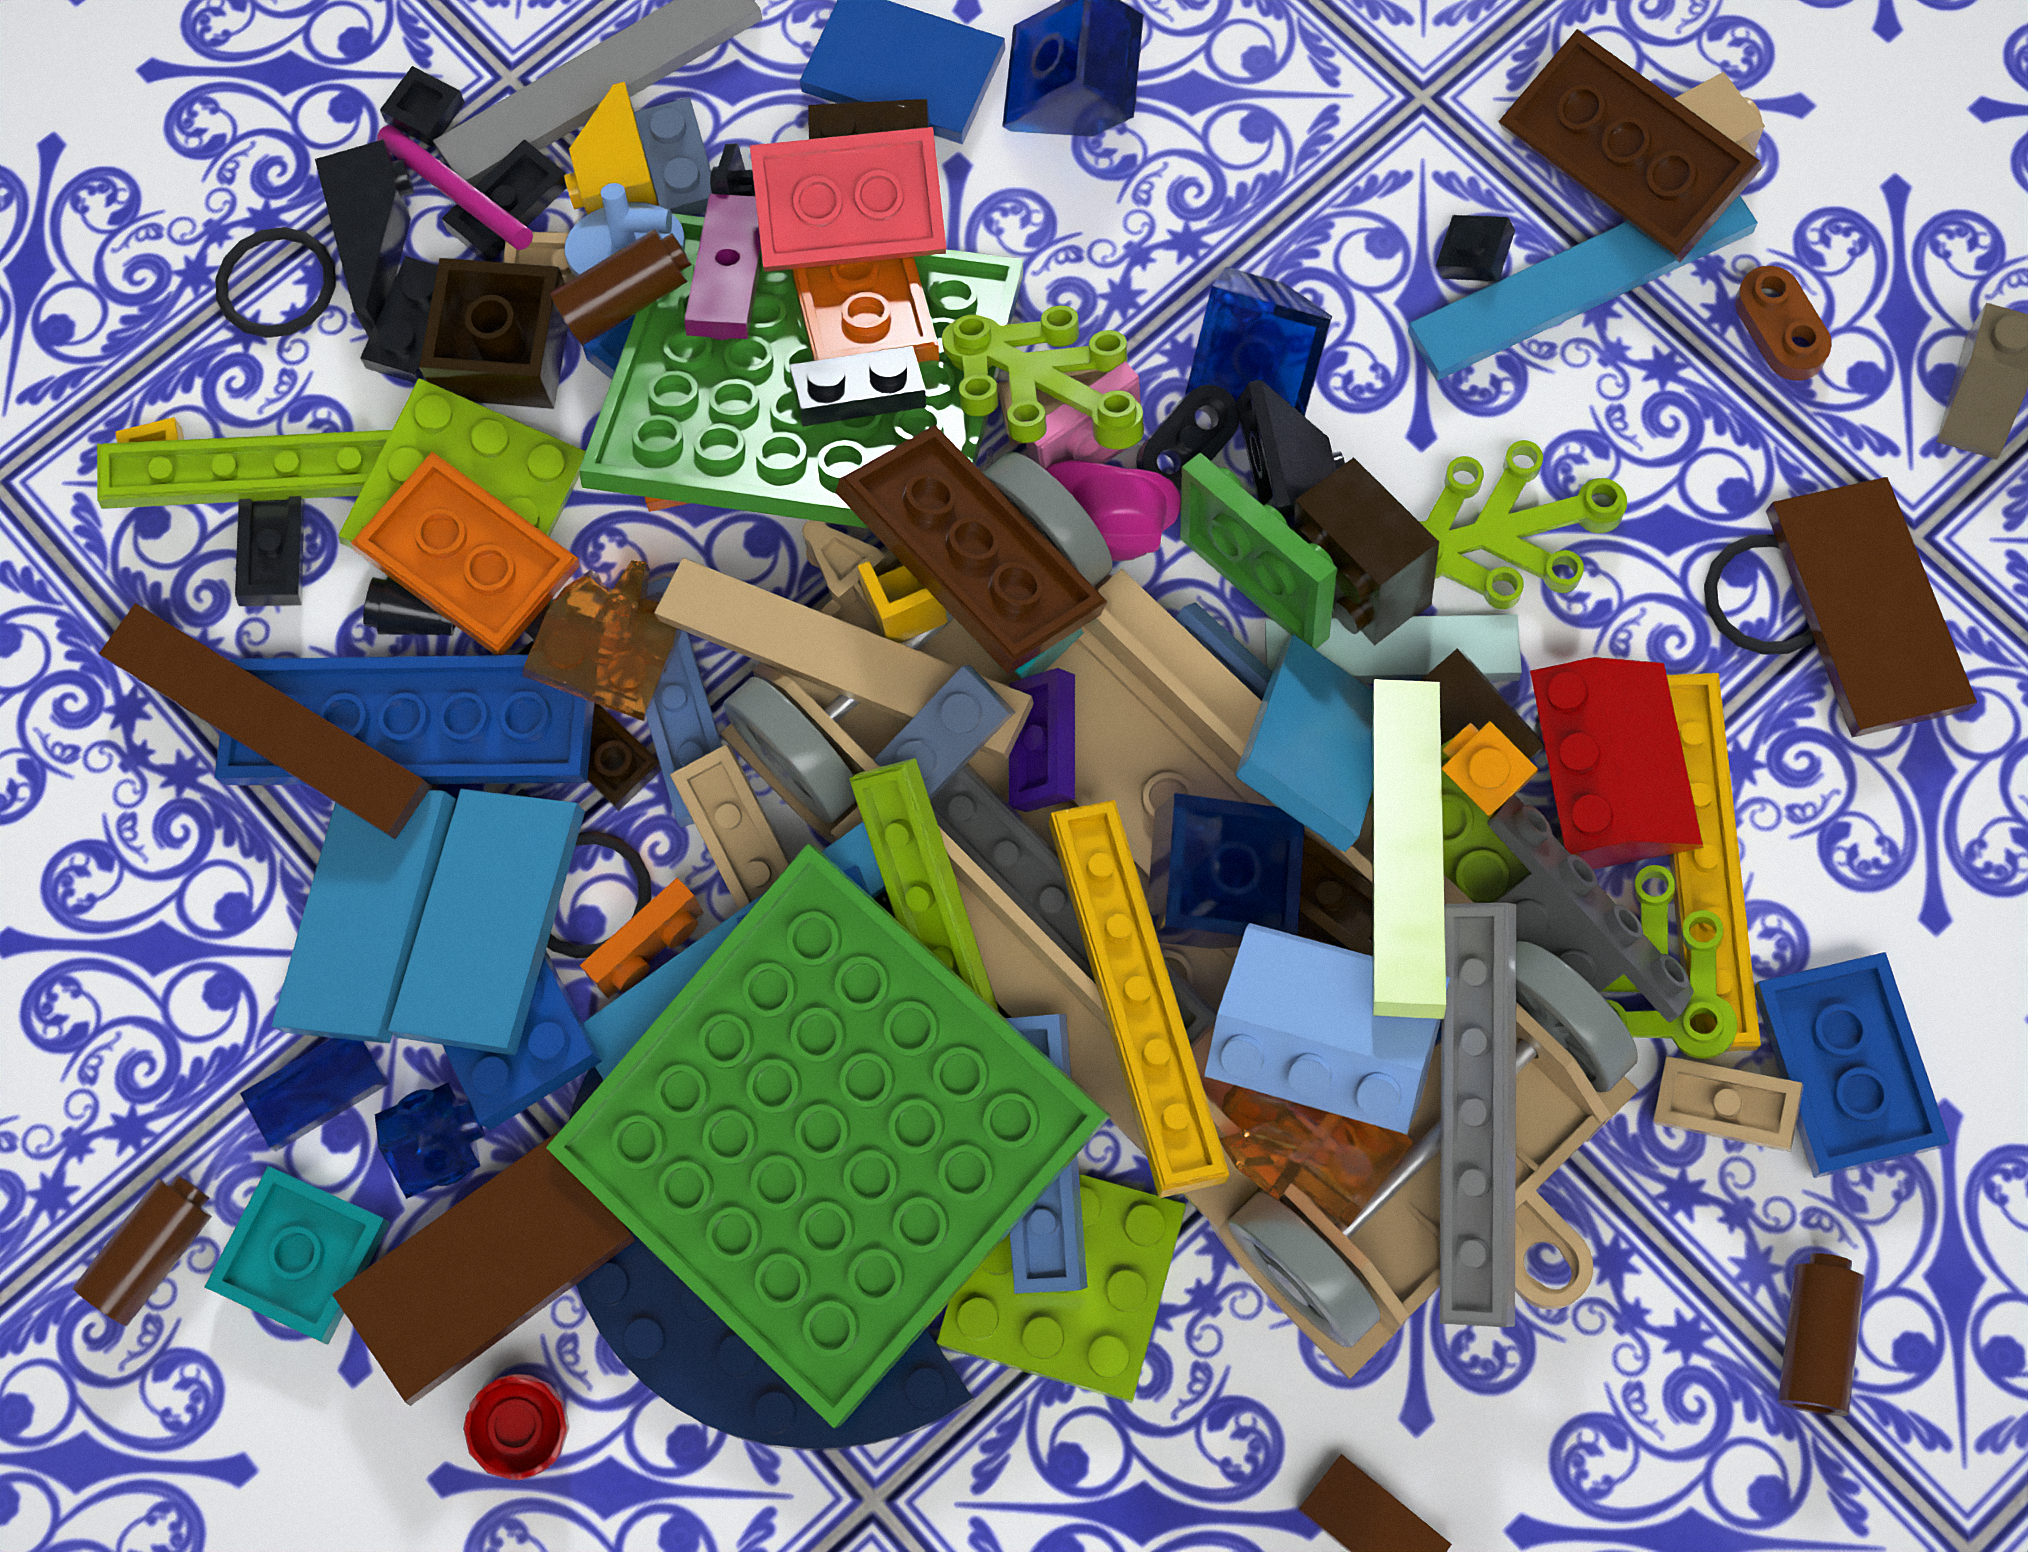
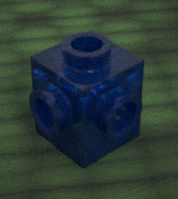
M449 1082L432 1090H416L402 1098L397 1105L375 1114L378 1148L406 1199L437 1185L448 1186L464 1178L469 1171L481 1167L476 1141L485 1137L483 1126L478 1122L469 1101L459 1104Z

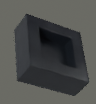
M412 66L381 107L380 112L385 123L433 147L435 145L433 140L444 133L465 104L460 90Z
M1452 215L1436 263L1442 278L1499 282L1515 233L1509 217Z

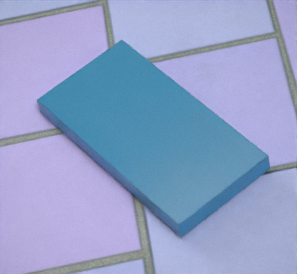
M1293 634L1280 649L1235 775L1239 780L1338 850L1346 852L1359 838L1372 792L1373 691Z
M465 789L460 790L388 1028L391 1034L401 1039L516 1055L585 811L578 803Z
M429 790L396 839L391 838L335 803L271 1025L272 1027L290 1034L390 1044L393 1034L388 1031L445 843L456 798L445 791Z

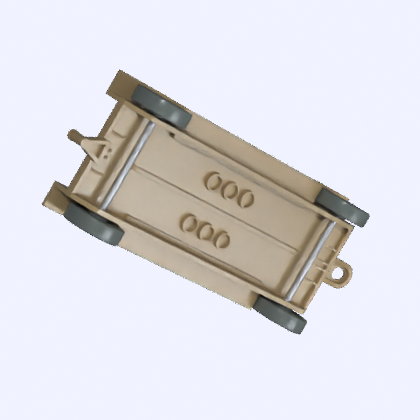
M1006 452L987 468L983 474L1107 600L1102 614L1081 627L1084 634L1045 670L1060 668L1075 674V799L1027 813L1017 809L1014 810L1056 851L1048 823L1051 812L1115 800L1163 958L1218 1013L1246 927L1249 923L1329 944L1264 894L1258 878L1305 834L1373 885L1372 806L1368 803L1359 838L1346 852H1343L1239 780L1235 774L1262 701L1122 568L1115 575H1108L1112 571L1110 550L1099 529L1083 507L1056 478L1035 461L1020 453ZM807 521L802 529L807 547L806 556L813 566L820 568L832 596V600L819 612L883 637L863 594L857 565L870 561L877 577L904 565L890 550L883 554L877 547L832 529L825 522ZM947 610L948 623L900 643L960 668L965 665H971L980 676L1008 687L1010 682L1021 679L1014 671L1007 674ZM761 662L752 670L755 677L747 680L724 701V711L731 724L720 735L803 821L824 839L834 843L863 822L849 778L860 772L879 768L880 766L874 761L875 757L909 722ZM979 750L969 760L968 764L1008 803L1009 757L1005 761ZM939 827L997 1005L1010 1018L1066 1014L1071 1079L1111 1114L1109 1119L1146 1156L1096 984ZM1444 875V904L1473 903ZM1518 941L1516 942L1515 1292L1524 1301L1535 1307L1554 1310L1571 1305L1585 1293L1593 1276V1259L1585 1241L1536 1190L1639 1091L1625 1077L1637 1064L1638 1053L1635 1042L1623 1021L1607 1001L1580 974L1542 947L1529 942ZM1213 1027L1192 1049V1053L1230 1176L1226 1183L1182 1194L1206 1217L1219 1240L1258 1287L1350 1380L1440 1287L1441 1043L1434 1047L1420 1106L1408 1133L1404 1134L1205 1077L1214 1032ZM1544 1242L1558 1248L1571 1270L1570 1281L1565 1287L1550 1289L1529 1276L1524 1266V1256L1530 1246Z

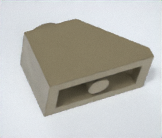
M1986 302L1965 337L1936 442L1996 460L1999 458L2028 389V314Z

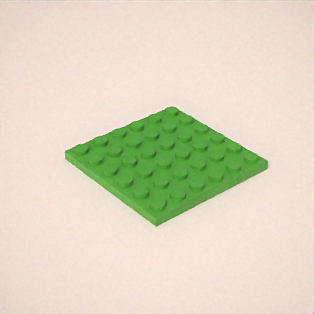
M673 213L682 225L685 237L684 252L692 264L683 270L688 282L636 313L579 473L581 486L587 489L868 528L835 493L839 479L933 425H936L976 466L988 415L971 416L961 409L959 384L964 379V371L956 368L950 358L944 353L942 334L950 323L966 315L988 317L999 325L1011 324L1023 279V259L946 249V254L914 257L939 345V361L918 362L926 389V407L802 427L791 385L790 365L813 360L790 269L764 272L763 262L761 263L748 339L730 338L716 340L710 337L686 336L684 319L705 217ZM993 365L988 368V376L992 377L997 383L1000 369Z
M807 844L546 1148L833 1428H837L848 1419L1111 1117V1114L816 846Z

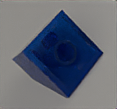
M1060 0L1013 25L1002 127L1011 132L1093 137L1134 118L1144 15L1121 0Z
M1174 793L1154 811L1147 906L1158 942L1207 949L1240 948L1249 923L1298 936L1304 825L1275 806Z

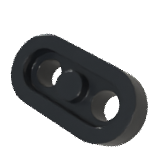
M1203 385L1193 389L1177 403L1142 444L1137 453L1136 468L1159 473L1171 480L1180 492L1182 466L1199 453H1202L1212 461L1236 433L1240 421L1235 404L1236 401L1233 396L1225 389L1215 385ZM1196 411H1203L1208 414L1211 419L1210 430H1205L1198 426L1195 420ZM1159 455H1166L1172 460L1174 465L1172 474H1166L1159 469L1157 464Z

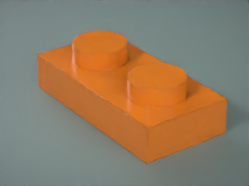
M676 878L580 964V967L591 982L607 999L618 990L626 992L638 984L650 969L648 963L666 946L670 949L675 948L692 935L698 926L696 919L704 913L695 895Z

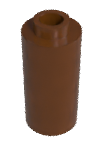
M653 229L550 292V295L569 329L580 344L584 346L686 284L688 281L683 270L692 264L673 233L662 239L658 231Z
M178 1174L170 1184L157 1178L72 1289L96 1309L127 1327L212 1218V1215L203 1209V1206L210 1197Z
M1813 1253L1810 1254L1809 1263L1796 1264L1794 1266L1778 1403L1783 1406L1822 1415H1849L1865 1276L1851 1270L1852 1260L1832 1254Z

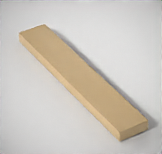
M682 558L654 612L660 622L908 722L960 669L958 666L685 558ZM981 676L1016 712L980 749V751L1007 761L1034 702L1031 695Z

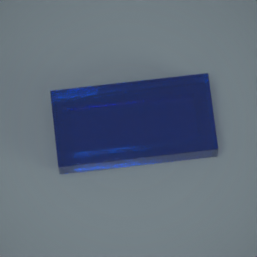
M332 1038L244 1090L240 1095L270 1149L277 1152L389 1085L390 1082L367 1041Z

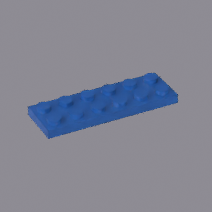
M591 654L230 659L232 663L419 776L428 784L587 783L598 662ZM220 731L214 778L222 784L306 785Z

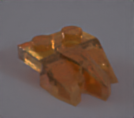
M631 560L613 589L603 585L600 575L592 569L565 586L550 605L523 667V676L644 721L662 675L667 671L681 636L680 629L660 622L654 614L660 602L646 599L650 571L647 561Z
M1233 1085L1223 1097L1222 1112L1242 1130L1219 1139L1235 1168L1277 1201L1293 1184L1347 1227L1352 1224L1414 1143L1403 1133L1237 1085Z

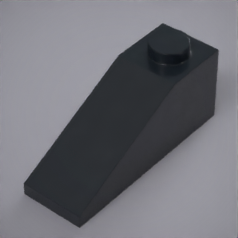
M383 139L315 159L353 310L368 337L373 330L397 275L411 221L405 196L415 193L404 159L394 161Z

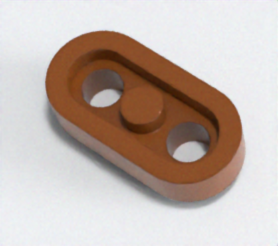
M1761 266L1750 271L1742 280L1735 298L1736 311L1770 368L1779 376L1794 381L1814 377L1823 368L1832 348L1831 336L1796 278L1790 272L1777 266ZM1761 289H1772L1779 293L1780 297H1768ZM1802 337L1809 342L1810 347H1799L1792 341V338Z

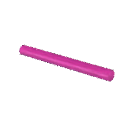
M386 125L381 128L377 135V141L383 139L392 155L399 160L404 159L409 168L515 249L523 250L531 244L533 233L528 227L392 125Z

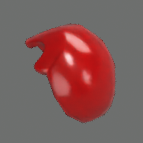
M512 1374L500 1377L478 1391L469 1403V1410L466 1413L463 1425L469 1455L486 1473L510 1480L528 1479L552 1466L562 1453L570 1429L565 1402L551 1384L535 1376L525 1374Z

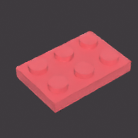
M933 127L750 145L764 272L946 254L947 248Z

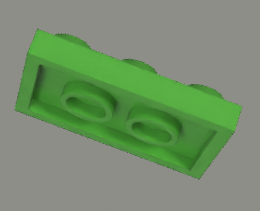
M1202 453L1196 455L1182 466L1180 540L1291 636L1294 634L1316 650L1330 637L1337 567L1334 566L1332 559L1323 548L1314 543L1308 544L1290 529L1278 510L1270 505L1263 506L1245 491L1233 472L1225 467L1218 468Z

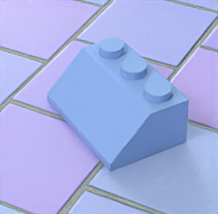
M1249 923L1217 1013L1204 1076L1407 1134L1422 1100L1441 1019L1373 1016V956ZM1446 977V995L1451 979L1450 977Z

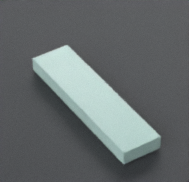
M1518 614L1413 616L1375 646L1362 631L1353 634L1340 623L1338 618H1332L1329 639L1316 649V651L1363 684H1373L1374 679L1420 681L1457 648L1464 651L1489 681H1519L1522 673ZM1265 619L1266 667L1273 671L1280 649L1289 640L1291 635L1273 619Z

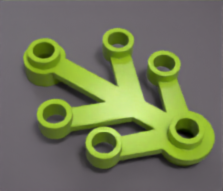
M1063 305L1048 308L1043 312L1041 321L999 325L988 317L966 315L950 323L943 331L942 347L944 353L950 358L956 368L964 371V379L959 384L961 409L966 414L985 416L992 413L998 406L997 384L992 377L988 376V368L994 365L1009 373L1012 405L1007 411L1009 435L1014 440L1022 443L1035 442L1041 439L1047 431L1045 408L1041 403L1037 402L1036 388L1091 417L1093 437L1098 444L1105 448L1120 450L1132 447L1142 439L1144 434L1143 409L1133 395L1120 390L1102 394L1064 374V372L1093 369L1110 372L1123 362H1127V340L1120 332L1114 330L1100 331L1090 338L1089 346L1025 353L1015 348L1047 343L1054 347H1065L1073 344L1079 337L1078 314L1073 308Z
M1520 440L1514 442L1508 448L1503 463L1504 472L1476 522L1450 530L1464 500L1475 496L1479 492L1484 478V470L1479 461L1469 456L1457 457L1447 467L1444 479L1445 488L1427 520L1419 521L1439 541L1435 579L1445 576L1483 595L1487 603L1496 609L1505 610L1512 608L1520 600L1524 588L1523 578L1517 570L1511 567L1502 566L1489 571L1462 556V554L1483 549L1543 579L1547 587L1554 592H1571L1579 585L1584 572L1582 559L1576 553L1569 550H1560L1551 554L1520 538L1579 523L1580 526L1592 533L1610 532L1620 524L1627 508L1626 493L1615 481L1607 478H1596L1586 482L1581 487L1577 496L1509 514L1527 482L1534 480L1538 476L1543 463V453L1540 447L1534 442ZM1517 455H1525L1533 461L1534 465L1530 468H1520L1513 462V458ZM1458 471H1466L1473 475L1475 481L1471 484H1461L1454 479L1453 475ZM1595 494L1606 495L1612 499L1613 505L1609 507L1598 506L1593 501L1592 496ZM1556 565H1567L1573 570L1574 577L1561 579L1554 574L1552 568ZM1497 581L1509 582L1515 592L1507 596L1500 595L1493 589L1492 584Z
M1649 865L1641 869L1635 878V896L1641 903V926L1643 934L1661 954L1668 955V904L1674 897L1675 879L1667 868L1660 865ZM1650 878H1659L1666 883L1667 890L1660 896H1650L1644 892L1642 885ZM1699 910L1688 915L1683 923L1682 939L1685 946L1691 950L1690 985L1694 993L1679 1017L1672 1022H1668L1658 1011L1625 1012L1619 1003L1613 1000H1605L1623 1021L1632 1038L1672 1039L1678 1049L1686 1055L1698 1059H1709L1723 1054L1733 1044L1737 1033V1018L1731 1005L1716 995V949L1721 945L1723 939V924L1716 914L1706 910ZM1698 923H1706L1713 927L1716 935L1710 941L1699 942L1691 936L1690 930ZM1623 974L1601 992L1640 991ZM1697 1014H1708L1715 1020L1716 1027L1710 1033L1700 1034L1692 1029L1690 1020Z

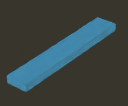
M1739 194L1680 263L1625 222L1410 322L1408 334L1434 378L1438 381L1754 233L1758 222Z
M861 822L821 851L842 871L855 865L859 866L869 893L874 899L886 891L864 822ZM766 891L583 1022L602 1060L595 1067L603 1080L612 1072L738 925L736 918L748 913Z

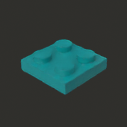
M267 1166L204 1288L329 1345L344 1315L343 1310L332 1294L368 1268L390 1222L297 1178Z

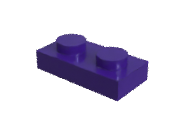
M1055 668L1010 682V688L1031 695L1034 704L1009 755L1008 804L1014 809L1027 813L1074 800L1075 674Z

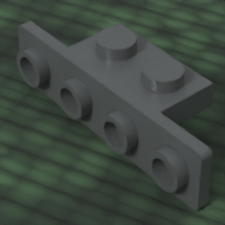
M1516 795L1511 797L1488 820V825L1529 870L1526 875L1491 902L1516 904V942H1529L1554 954L1580 974L1598 993L1624 974L1668 1022L1675 1020L1683 1013L1694 993L1683 967L1673 957L1661 954L1643 934L1641 923L1634 913L1627 907L1616 904L1597 884L1596 875L1589 864L1581 857L1574 854L1571 855L1552 835L1549 822L1539 810L1531 805H1525Z

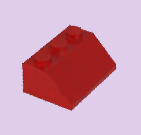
M1591 657L1531 670L1530 674L1565 849L1571 855L1574 854L1581 857L1594 870L1704 848L1664 663Z

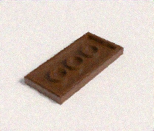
M1579 29L1575 30L1498 121L1505 132L1679 263L1762 169L1759 159Z
M936 425L929 427L839 479L835 493L1007 674L1015 671L1100 616L1107 604V600Z
M1888 477L1778 500L1770 504L1766 514L1851 737H1858L1969 711L1977 703V700Z
M557 1132L332 1294L401 1398L409 1406H412L635 1241L624 1224L546 1148L556 1137Z

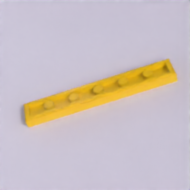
M1719 673L1667 675L1704 847L1669 855L1671 873L1675 879L1674 907L1680 964L1685 970L1690 984L1691 950L1685 946L1682 939L1683 923L1688 915L1695 911L1706 910L1716 914L1723 924V939L1721 945L1716 949V995L1731 1005L1737 1018L1735 1040L1725 1052L1756 1051L1761 1046ZM1698 923L1690 930L1691 936L1699 942L1710 941L1716 935L1713 927L1706 923ZM1701 1013L1695 1015L1690 1020V1025L1697 1033L1707 1034L1715 1029L1716 1022L1710 1015Z
M1115 800L1051 812L1048 821L1158 1197L1163 1198L1226 1183L1230 1176L1116 802Z

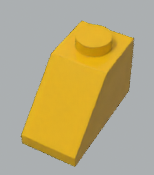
M625 81L613 84L569 148L574 172L564 175L573 209L585 207L587 215L604 207L601 189L611 183H618L624 186L628 202H643L659 206Z

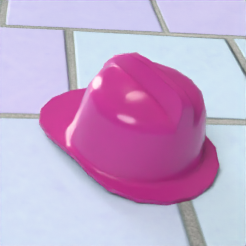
M1071 460L1052 464L1045 469L1070 492L1090 516L1110 550L1112 561L1134 560L1147 553L1158 551L1163 531L1176 521L1181 511L1180 492L1171 480L1156 472L1125 469L1089 461Z

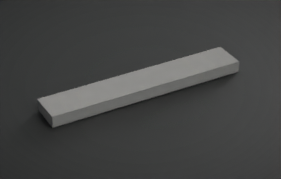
M673 0L439 136L433 142L448 167L475 187L524 139L537 150L543 149L587 123L613 84L625 81L629 97L635 95L763 20L760 7L755 0Z
M1444 904L1446 977L1451 979L1446 995V1010L1444 1019H1442L1439 1324L1514 1327L1516 904Z

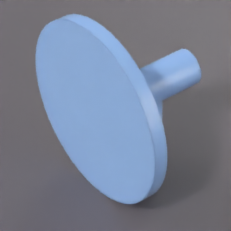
M618 183L608 184L601 189L604 207L582 218L571 229L565 242L567 264L575 276L598 264L653 229L658 231L662 239L673 233L683 250H685V237L682 225L671 213V210L649 203L628 202L624 186Z

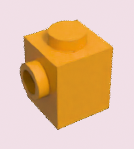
M1491 721L1480 731L1472 723L1468 724L1442 750L1450 758L1441 768L1443 772L1489 818L1538 773V768Z

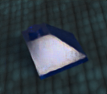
M1225 267L1211 287L1185 395L1199 386L1215 385L1228 391L1237 401L1249 382L1262 380L1306 417L1333 316L1283 282Z

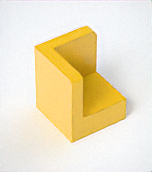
M870 561L857 565L863 594L884 638L901 643L948 623L946 609L905 566L877 577Z

